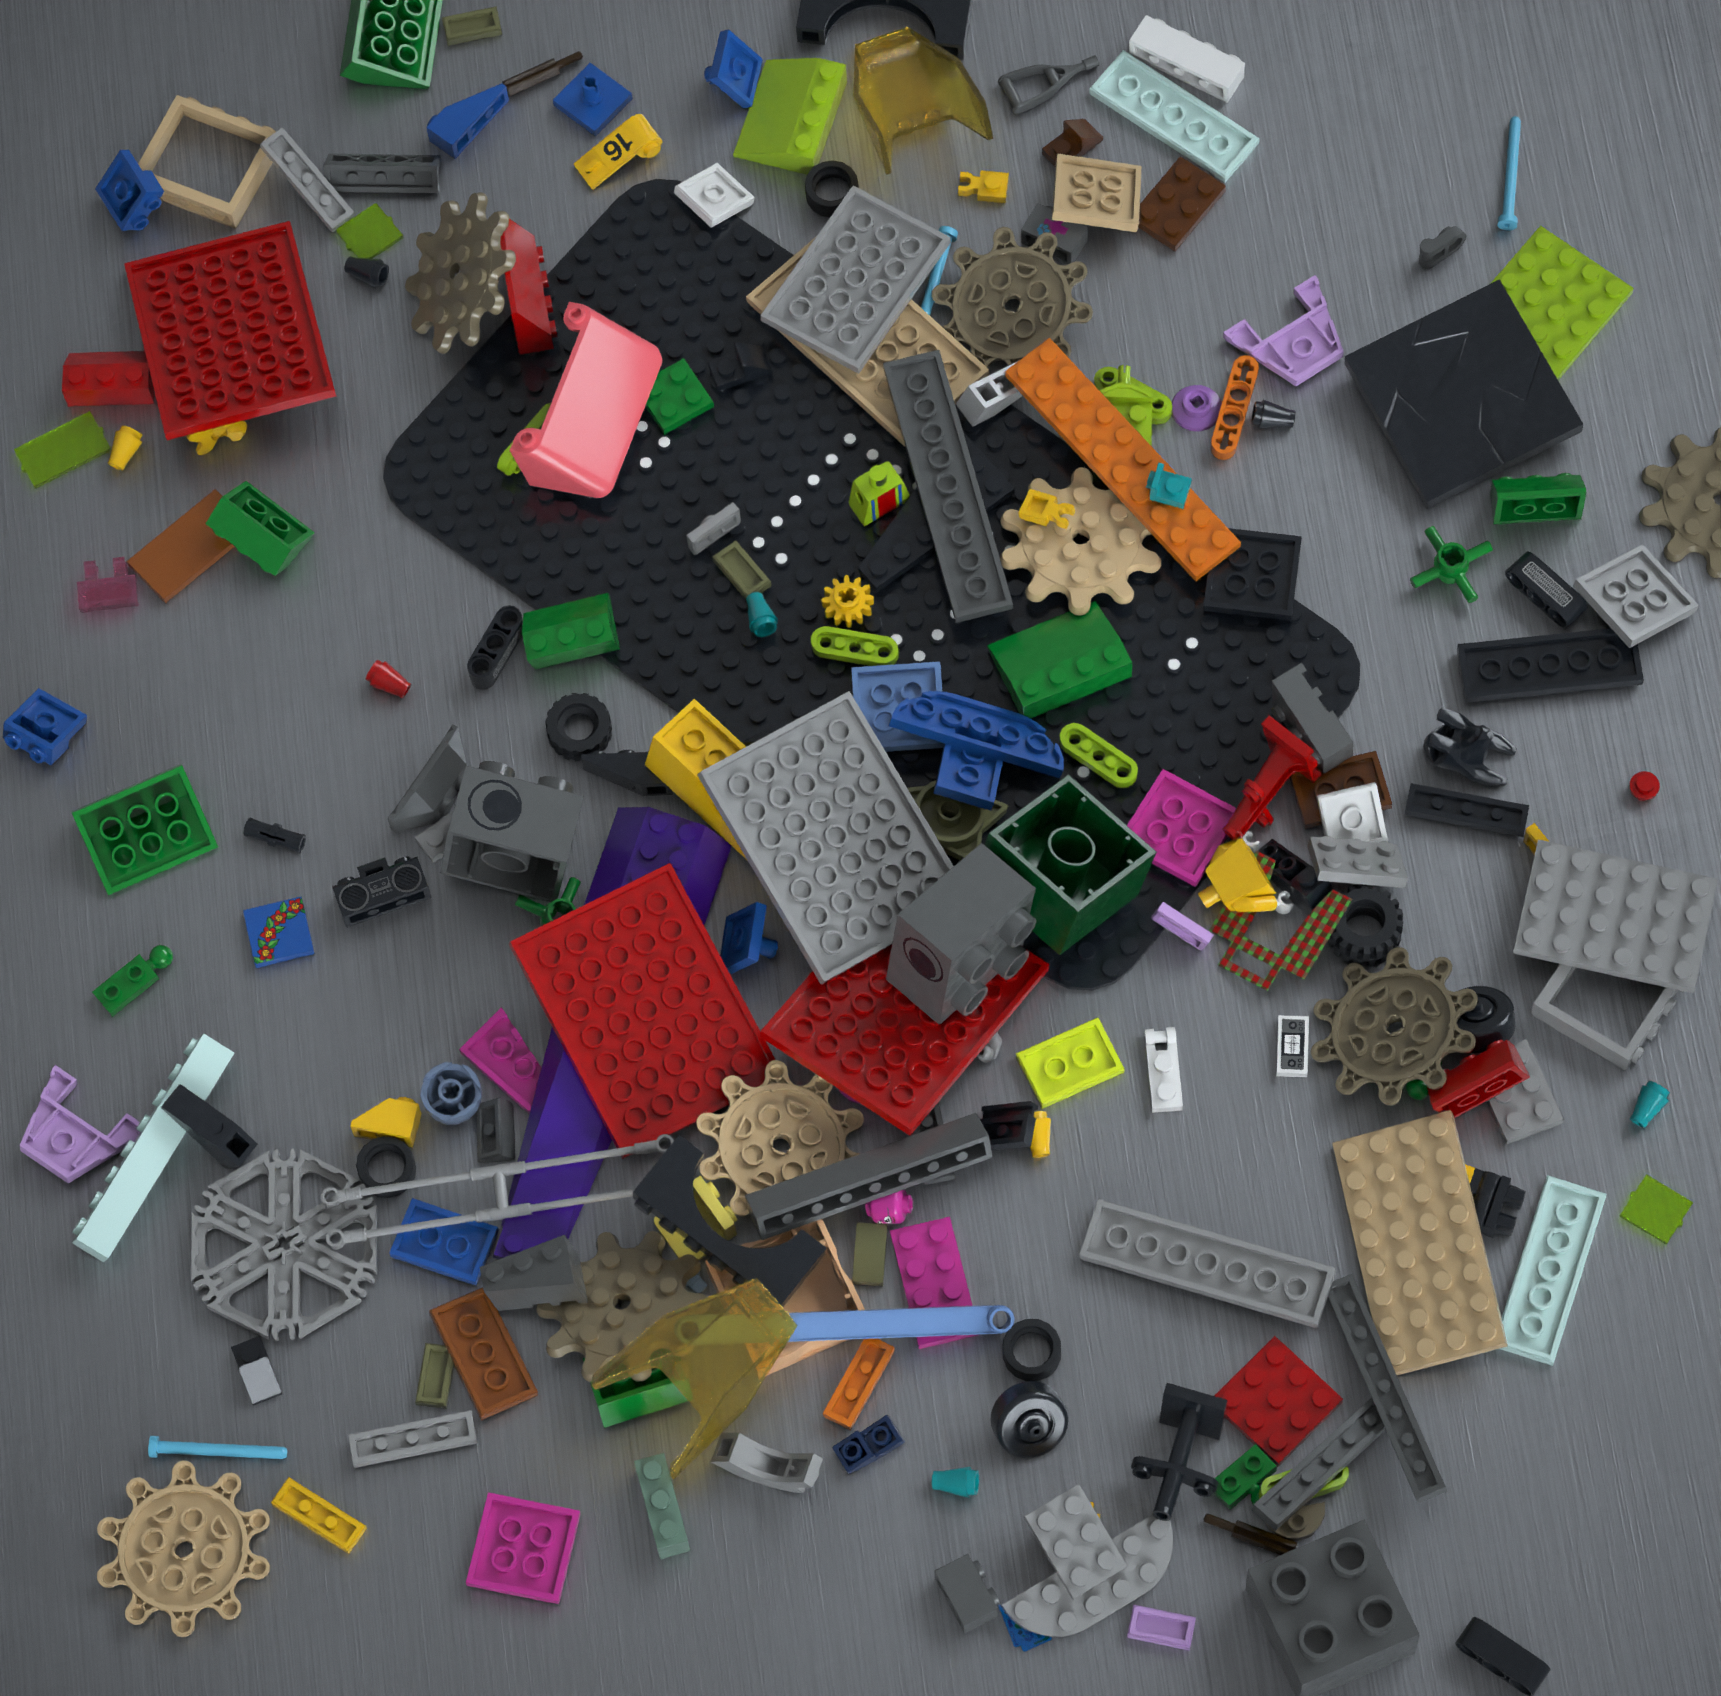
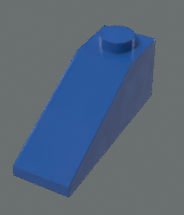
M501 83L445 107L438 115H434L427 124L429 142L456 159L509 101L507 86Z

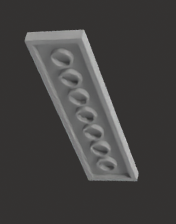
M1100 1199L1097 1201L1079 1253L1081 1260L1314 1328H1318L1336 1273L1335 1267Z

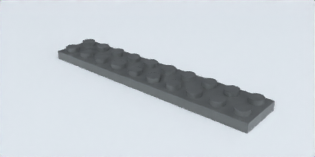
M940 350L883 363L884 373L955 622H962L1013 609V602Z

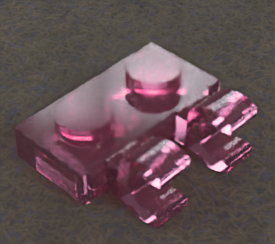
M124 556L113 558L114 577L99 579V569L96 566L95 560L84 562L85 581L77 582L78 603L81 613L139 606L137 578L135 574L128 575V565L125 562Z

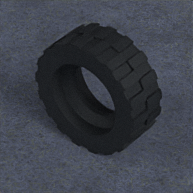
M587 693L565 695L559 701L556 700L553 703V707L548 710L545 725L549 744L558 755L564 756V759L580 762L581 754L602 751L607 748L609 740L611 741L612 724L609 711H607L605 704L601 703L595 696H589ZM576 714L588 716L594 725L592 733L582 740L571 739L564 731L568 718Z

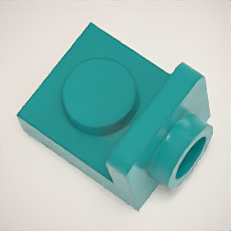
M1158 463L1156 472L1150 471L1146 488L1151 489L1150 500L1184 509L1192 478L1164 471V464Z

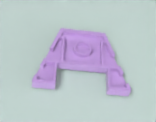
M1316 275L1294 288L1293 294L1306 308L1308 313L1268 338L1261 340L1245 319L1223 332L1225 341L1248 356L1255 358L1259 363L1294 386H1298L1343 357L1344 353Z
M55 1065L50 1072V1079L42 1091L36 1112H33L19 1146L20 1151L65 1182L70 1183L120 1153L129 1140L134 1142L140 1133L136 1130L139 1121L126 1113L110 1133L104 1135L60 1105L77 1086V1079Z

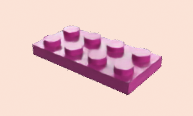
M950 1216L890 1230L908 1308L973 1306ZM978 1335L916 1337L918 1348L923 1349Z

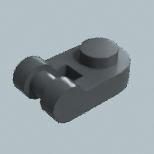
M1448 226L1436 238L1422 240L1420 243L1419 265L1425 269L1434 267L1463 245L1467 237L1466 234L1458 226Z

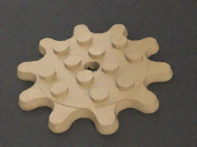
M1083 467L1073 472L1071 484L1067 488H1052L1041 478L1034 479L1028 486V491L1033 489L1056 496L1058 504L1069 503L1074 505L1075 513L1073 516L1069 514L1061 516L1068 519L1069 525L1067 529L1058 527L1055 522L1050 520L1047 526L1020 519L1019 511L1014 509L1005 511L1001 516V526L1008 531L1016 533L1019 537V543L1016 546L1008 548L1001 553L1000 561L1002 567L1007 570L1024 568L1031 572L1032 580L1026 587L1025 595L1032 602H1041L1050 593L1061 592L1068 598L1070 612L1078 616L1088 613L1091 599L1098 593L1110 595L1119 604H1128L1134 598V591L1128 583L1129 575L1135 571L1154 573L1161 567L1160 557L1142 545L1143 539L1151 533L1111 490L1096 488L1093 485L1092 474ZM1079 533V535L1087 537L1089 541L1085 544H1077L1073 541V538Z
M774 1060L767 1064L765 1068V1081L758 1087L746 1085L741 1078L735 1075L726 1077L722 1082L721 1088L729 1100V1109L723 1114L703 1113L696 1121L698 1131L714 1138L718 1144L716 1154L701 1162L699 1167L701 1176L710 1181L718 1178L730 1179L736 1189L730 1201V1208L735 1215L745 1216L749 1214L745 1195L859 1155L860 1153L851 1151L845 1141L846 1136L850 1132L859 1129L863 1125L864 1117L861 1111L855 1108H848L842 1111L833 1109L828 1103V1095L832 1091L833 1085L817 1074L812 1077L808 1084L798 1086L790 1081L787 1066L781 1061ZM776 1139H785L789 1143L790 1149L786 1153L779 1152L773 1148V1142Z
M183 1460L174 1465L171 1482L164 1489H154L145 1479L140 1477L133 1478L127 1483L126 1493L133 1503L131 1514L123 1519L103 1518L97 1526L99 1536L104 1540L113 1542L118 1549L115 1560L98 1570L97 1581L105 1588L125 1585L131 1589L132 1599L125 1610V1617L129 1623L140 1625L153 1612L158 1610L165 1611L171 1617V1628L174 1634L178 1637H187L195 1629L196 1615L204 1608L216 1610L226 1620H233L240 1615L242 1610L241 1603L234 1593L236 1584L244 1578L264 1579L270 1572V1564L267 1559L253 1554L249 1547L251 1538L255 1534L267 1529L270 1517L262 1509L242 1512L236 1508L234 1499L241 1488V1480L237 1474L232 1472L225 1473L214 1485L204 1487L196 1481V1471L193 1464ZM180 1543H191L193 1552L182 1558L176 1555V1548Z

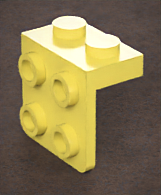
M701 1175L695 1178L693 1181V1194L701 1216L718 1235L729 1241L737 1235L735 1226L737 1218L728 1205L725 1207L721 1205L717 1199L720 1197V1194L711 1181L706 1183ZM656 1216L654 1217V1225L663 1235L678 1259L687 1254H691L699 1260L706 1256L700 1250L698 1253L693 1252L683 1243L685 1238L676 1231L673 1234L667 1232L659 1225L660 1219Z

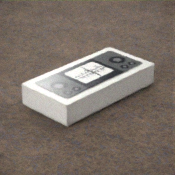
M1278 1015L1276 1076L1307 1077L1309 1016Z

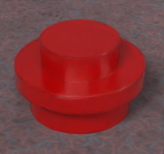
M1647 771L1634 774L1629 784L1631 794L1642 801L1653 799L1658 794L1660 788L1658 778L1653 773Z

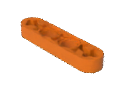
M1239 356L1235 359L1211 440V453L1220 460L1230 459L1237 450L1259 370L1257 360L1251 356ZM1244 366H1248L1249 371L1244 382L1240 380L1241 372ZM1240 389L1246 393V398L1236 401L1231 397L1230 393L1233 390ZM1228 414H1233L1238 417L1239 423L1229 426L1224 423L1223 418ZM1224 433L1229 435L1228 446L1225 450L1220 449Z

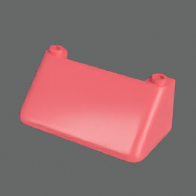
M569 302L563 320L569 330L579 332L543 425L541 429L526 428L517 433L509 451L530 486L602 498L607 496L614 488L662 365V356L659 349L647 340L586 305Z

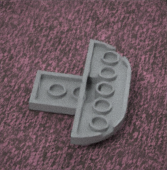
M1077 1484L1024 1516L1025 1521L1056 1573L1002 1604L1001 1607L1017 1625L1039 1635L1065 1637L1091 1627L1147 1593L1162 1578L1169 1565L1173 1550V1532L1170 1520H1159L1152 1514L1111 1539L1082 1488Z

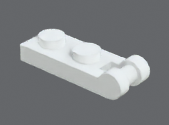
M1166 1027L1165 1031H1154V1028L1144 1029L1152 1113L1182 1111L1183 1101L1175 1027ZM1167 1043V1050L1156 1051L1155 1044Z

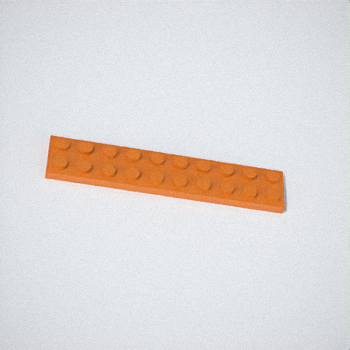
M1048 338L1005 371V377L1195 581L1199 580L1241 547V541L1191 488L1184 509L1150 500L1151 489L1146 488L1150 471L1156 472L1158 463L1164 464V471L1177 473L1051 338Z

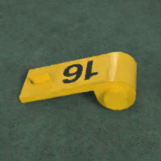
M636 114L623 122L573 163V165L590 188L594 190L635 155L641 158L656 156L661 150L663 141L644 115Z

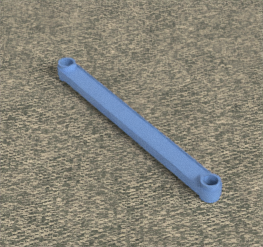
M1004 1305L688 1316L677 1322L675 1335L684 1345L696 1346L1002 1334L1011 1329L1015 1319L1013 1312ZM998 1311H1004L1007 1316V1321L1002 1327H995L992 1321L993 1316ZM687 1323H694L697 1326V1334L692 1339H684L681 1334L683 1326Z

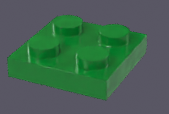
M683 358L658 372L645 407L665 435L713 408L714 402Z

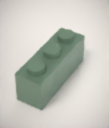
M660 1453L635 1460L636 1472L660 1559L691 1551L665 1454Z

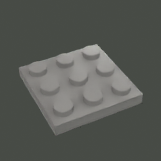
M1643 544L1577 578L1573 585L1629 648L1696 613L1699 607L1696 601Z

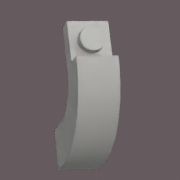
M721 1433L711 1462L747 1480L779 1490L804 1493L805 1488H813L815 1481L818 1479L823 1458L814 1453H786L761 1445L741 1433Z

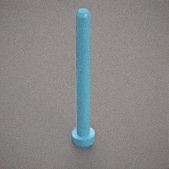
M1517 116L1512 117L1509 123L1503 213L1498 217L1497 226L1506 231L1516 229L1518 224V218L1514 215L1521 120Z
M941 226L939 228L940 232L951 238V242L957 240L958 231L949 226ZM951 243L930 273L921 308L928 315L931 314L934 304L932 290L940 283Z
M150 1436L148 1455L149 1458H158L159 1453L284 1459L287 1458L288 1449L279 1446L159 1441V1436Z

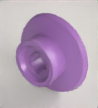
M1191 385L1181 389L1172 400V417L1179 426L1186 430L1204 431L1216 425L1222 401L1212 389L1202 385ZM1200 402L1201 406L1195 408L1193 404Z

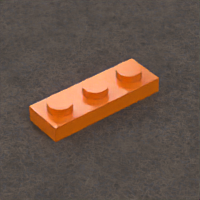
M878 1338L864 1339L823 1411V1417L851 1431L894 1354L895 1347Z

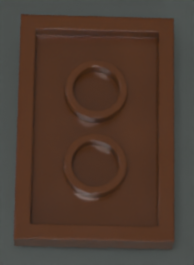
M1180 156L1140 203L1138 228L1176 252L1226 192V185Z
M1376 751L1352 756L1324 774L1317 766L1316 769L1321 772V776L1314 783L1300 772H1296L1289 777L1305 829L1322 825L1317 795L1368 783H1376L1382 811L1392 809L1391 797Z

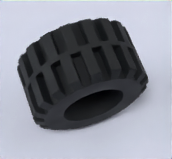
M1361 884L1360 889H1356L1353 885L1348 887L1347 894L1342 890L1340 893L1351 898L1352 901L1328 939L1329 947H1334L1333 953L1337 957L1343 955V962L1347 964L1354 961L1361 966L1362 963H1368V967H1373L1377 960L1381 964L1384 963L1389 951L1396 948V946L1399 947L1404 921L1402 909H1399V902L1396 898L1390 900L1391 893L1389 891L1380 892V886H1373V889L1367 888V885ZM1366 915L1376 919L1382 929L1374 935L1361 936L1354 933L1348 927L1347 922L1356 916Z

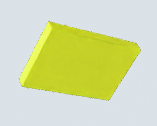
M1098 1017L1016 1053V1059L1041 1109L1125 1072Z

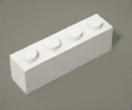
M1146 15L1129 40V54L1138 60L1226 103L1229 102L1244 78L1245 63L1237 56L1221 52L1208 42L1203 43L1193 38L1186 31H1178L1158 18L1154 19Z

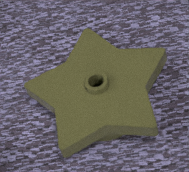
M936 780L926 786L907 788L945 853L960 861L981 844L982 834L1003 817L1008 809L1007 804L998 800L994 801L990 811L934 794Z

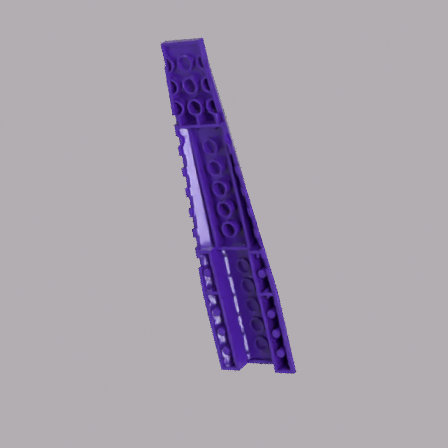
M618 807L584 905L671 863L703 925H705L731 845L706 825L651 807ZM553 1027L551 1028L517 1162L525 1161V1163L604 1151L608 1150L612 1142L605 1125ZM604 1158L526 1170V1173L514 1174L508 1196L509 1206L524 1203L538 1204L588 1196ZM584 1204L532 1212L531 1215L503 1219L501 1224L502 1232L493 1258L500 1260L562 1235L569 1239Z

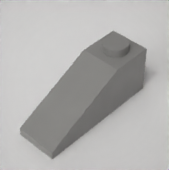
M1015 363L969 385L957 401V407L972 426L995 416L1023 396L1005 377V371Z

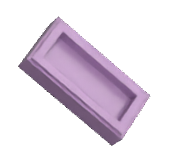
M1164 902L1160 904L1151 917L1152 920L1201 951L1207 946L1214 935Z
M1133 1604L1127 1638L1190 1651L1196 1617Z

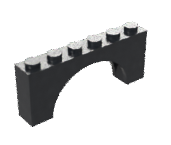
M801 0L796 24L797 42L825 45L826 39L833 27L846 16L869 8H891L916 17L929 29L935 40L936 57L964 60L973 0Z
M678 1135L633 1191V1199L636 1200L634 1205L644 1214L649 1215L652 1213L660 1219L659 1225L667 1232L673 1234L676 1231L685 1238L683 1243L693 1252L698 1253L699 1250L709 1257L707 1261L720 1272L725 1269L733 1275L732 1281L744 1291L751 1289L758 1295L756 1299L769 1310H772L774 1307L780 1312L826 1253V1247L803 1229L787 1242L770 1248L743 1247L718 1235L701 1216L693 1194L694 1177L699 1165L703 1161L704 1153L681 1135Z

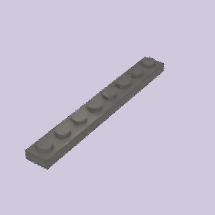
M1349 1274L1333 1281L1328 1299L1417 1503L1419 1504L1446 1493V1486L1353 1275Z

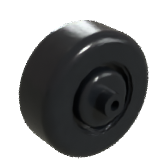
M1467 987L1476 992L1478 1002L1473 1010L1460 1016L1457 1020V1026L1462 1030L1471 1032L1475 1036V1047L1470 1053H1483L1487 1051L1486 1047L1497 1040L1509 1041L1516 1027L1514 1006L1511 999L1504 992L1493 987Z
M1025 1381L1011 1386L998 1397L992 1408L990 1421L997 1440L1008 1453L1021 1458H1034L1048 1453L1061 1442L1068 1428L1069 1417L1066 1406L1052 1387L1042 1382Z

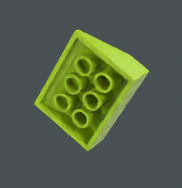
M822 58L766 60L756 87L753 105L749 107L733 157L807 175L814 166L820 163L847 84L846 64Z

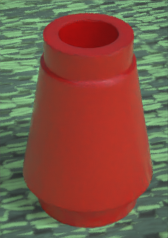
M376 660L366 676L370 686L399 696L402 699L412 685L387 661L381 662Z

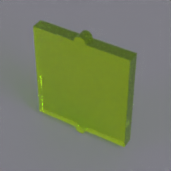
M377 203L336 229V233L345 242L347 250L352 251L357 258L373 259L404 238L403 234L393 224L392 217H388Z
M1646 1174L1636 1191L1630 1193L1631 1199L1621 1212L1620 1217L1667 1245L1676 1229L1683 1226L1682 1220L1693 1202Z

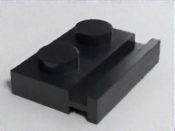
M1032 1101L982 1106L983 1118L980 1121L989 1135L991 1150L1031 1147L1036 1118L1033 1116L1034 1111L1038 1110V1105Z

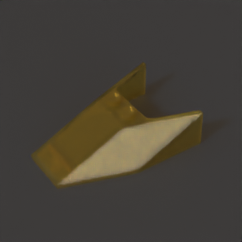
M909 27L855 44L853 97L886 175L892 173L894 139L902 135H909L916 130L928 126H936L940 122L953 119L987 140L993 139L986 101L959 58Z
M754 1278L664 1314L597 1370L592 1376L591 1386L597 1390L651 1368H659L664 1372L701 1416V1422L684 1451L670 1463V1476L674 1480L747 1409L798 1325L758 1278Z

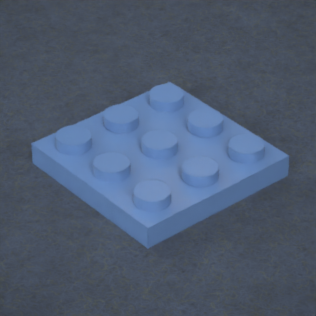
M940 662L851 667L853 698L885 752L944 747L942 742L888 726L895 708L906 698L911 700L920 697L922 692H942Z

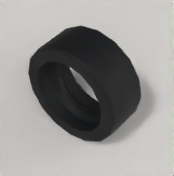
M834 160L821 162L814 166L807 174L805 180V194L808 205L820 216L829 218L844 197L833 201L824 200L816 195V185L826 178L834 177L847 182L849 190L853 185L859 188L857 175L853 169L843 162Z
M382 1136L372 1139L363 1146L357 1156L356 1168L358 1176L366 1188L413 1181L415 1179L416 1164L412 1151L405 1142L395 1137ZM385 1151L399 1154L404 1162V1171L399 1178L389 1183H378L372 1179L368 1167L369 1162L374 1156ZM407 1189L373 1195L391 1198L401 1195Z
M1024 1319L1015 1323L1006 1332L1003 1339L1004 1363L1015 1377L1024 1381H1040L1049 1377L1057 1369L1061 1360V1340L1057 1331L1049 1323L1039 1319ZM1027 1333L1042 1335L1050 1345L1048 1360L1037 1367L1021 1365L1014 1356L1013 1347L1016 1340Z

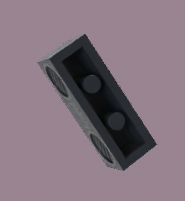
M385 857L357 867L360 877L355 879L354 877H345L339 880L337 885L332 886L346 928L432 898L418 857H402L397 859L394 865L388 866Z

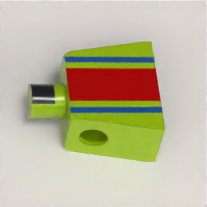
M886 461L880 465L873 466L870 471L853 481L849 506L863 526H866L905 504L910 494L891 463Z

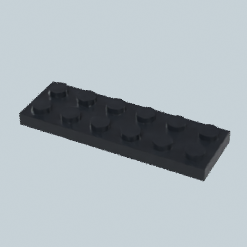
M1611 628L1457 645L1465 703L1643 685L1644 681L1638 644L1629 648Z

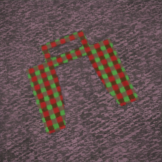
M1256 851L1254 855L1270 881L1276 860ZM1332 890L1300 925L1281 955L1244 937L1256 912L1230 911L1224 905L1209 929L1213 933L1231 941L1230 946L1218 965L1266 991L1270 988L1281 968L1305 980L1352 899ZM1237 948L1272 966L1265 979L1230 961Z

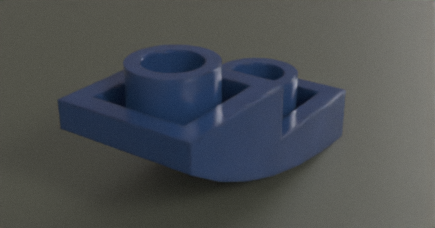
M885 1415L863 1431H855L832 1448L847 1473L851 1474L905 1443V1440L890 1416Z

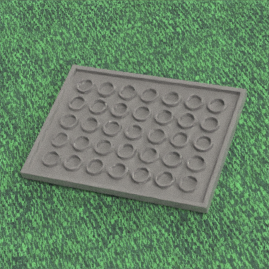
M850 691L697 774L820 984L825 983L892 945L897 915L954 867Z

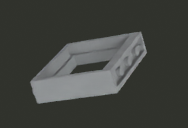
M1559 964L1533 1003L1531 1015L1626 1071L1631 1062L1636 1064L1638 1059L1640 1060L1645 1051L1642 1045L1648 1038L1652 1041L1661 1026L1657 1022L1661 1016H1668L1674 1008L1676 1000L1673 998L1678 990L1665 987L1627 1047L1624 1048L1552 1005L1577 968Z

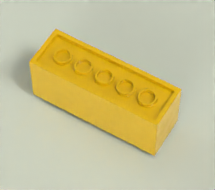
M693 699L653 736L645 766L746 859L697 776L702 770L746 746L698 701Z

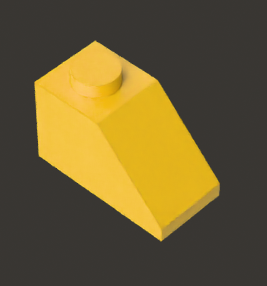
M388 1098L353 1119L350 1127L354 1137L370 1140L382 1136L395 1137L405 1142L408 1147L413 1148L422 1113L419 1104L411 1098Z

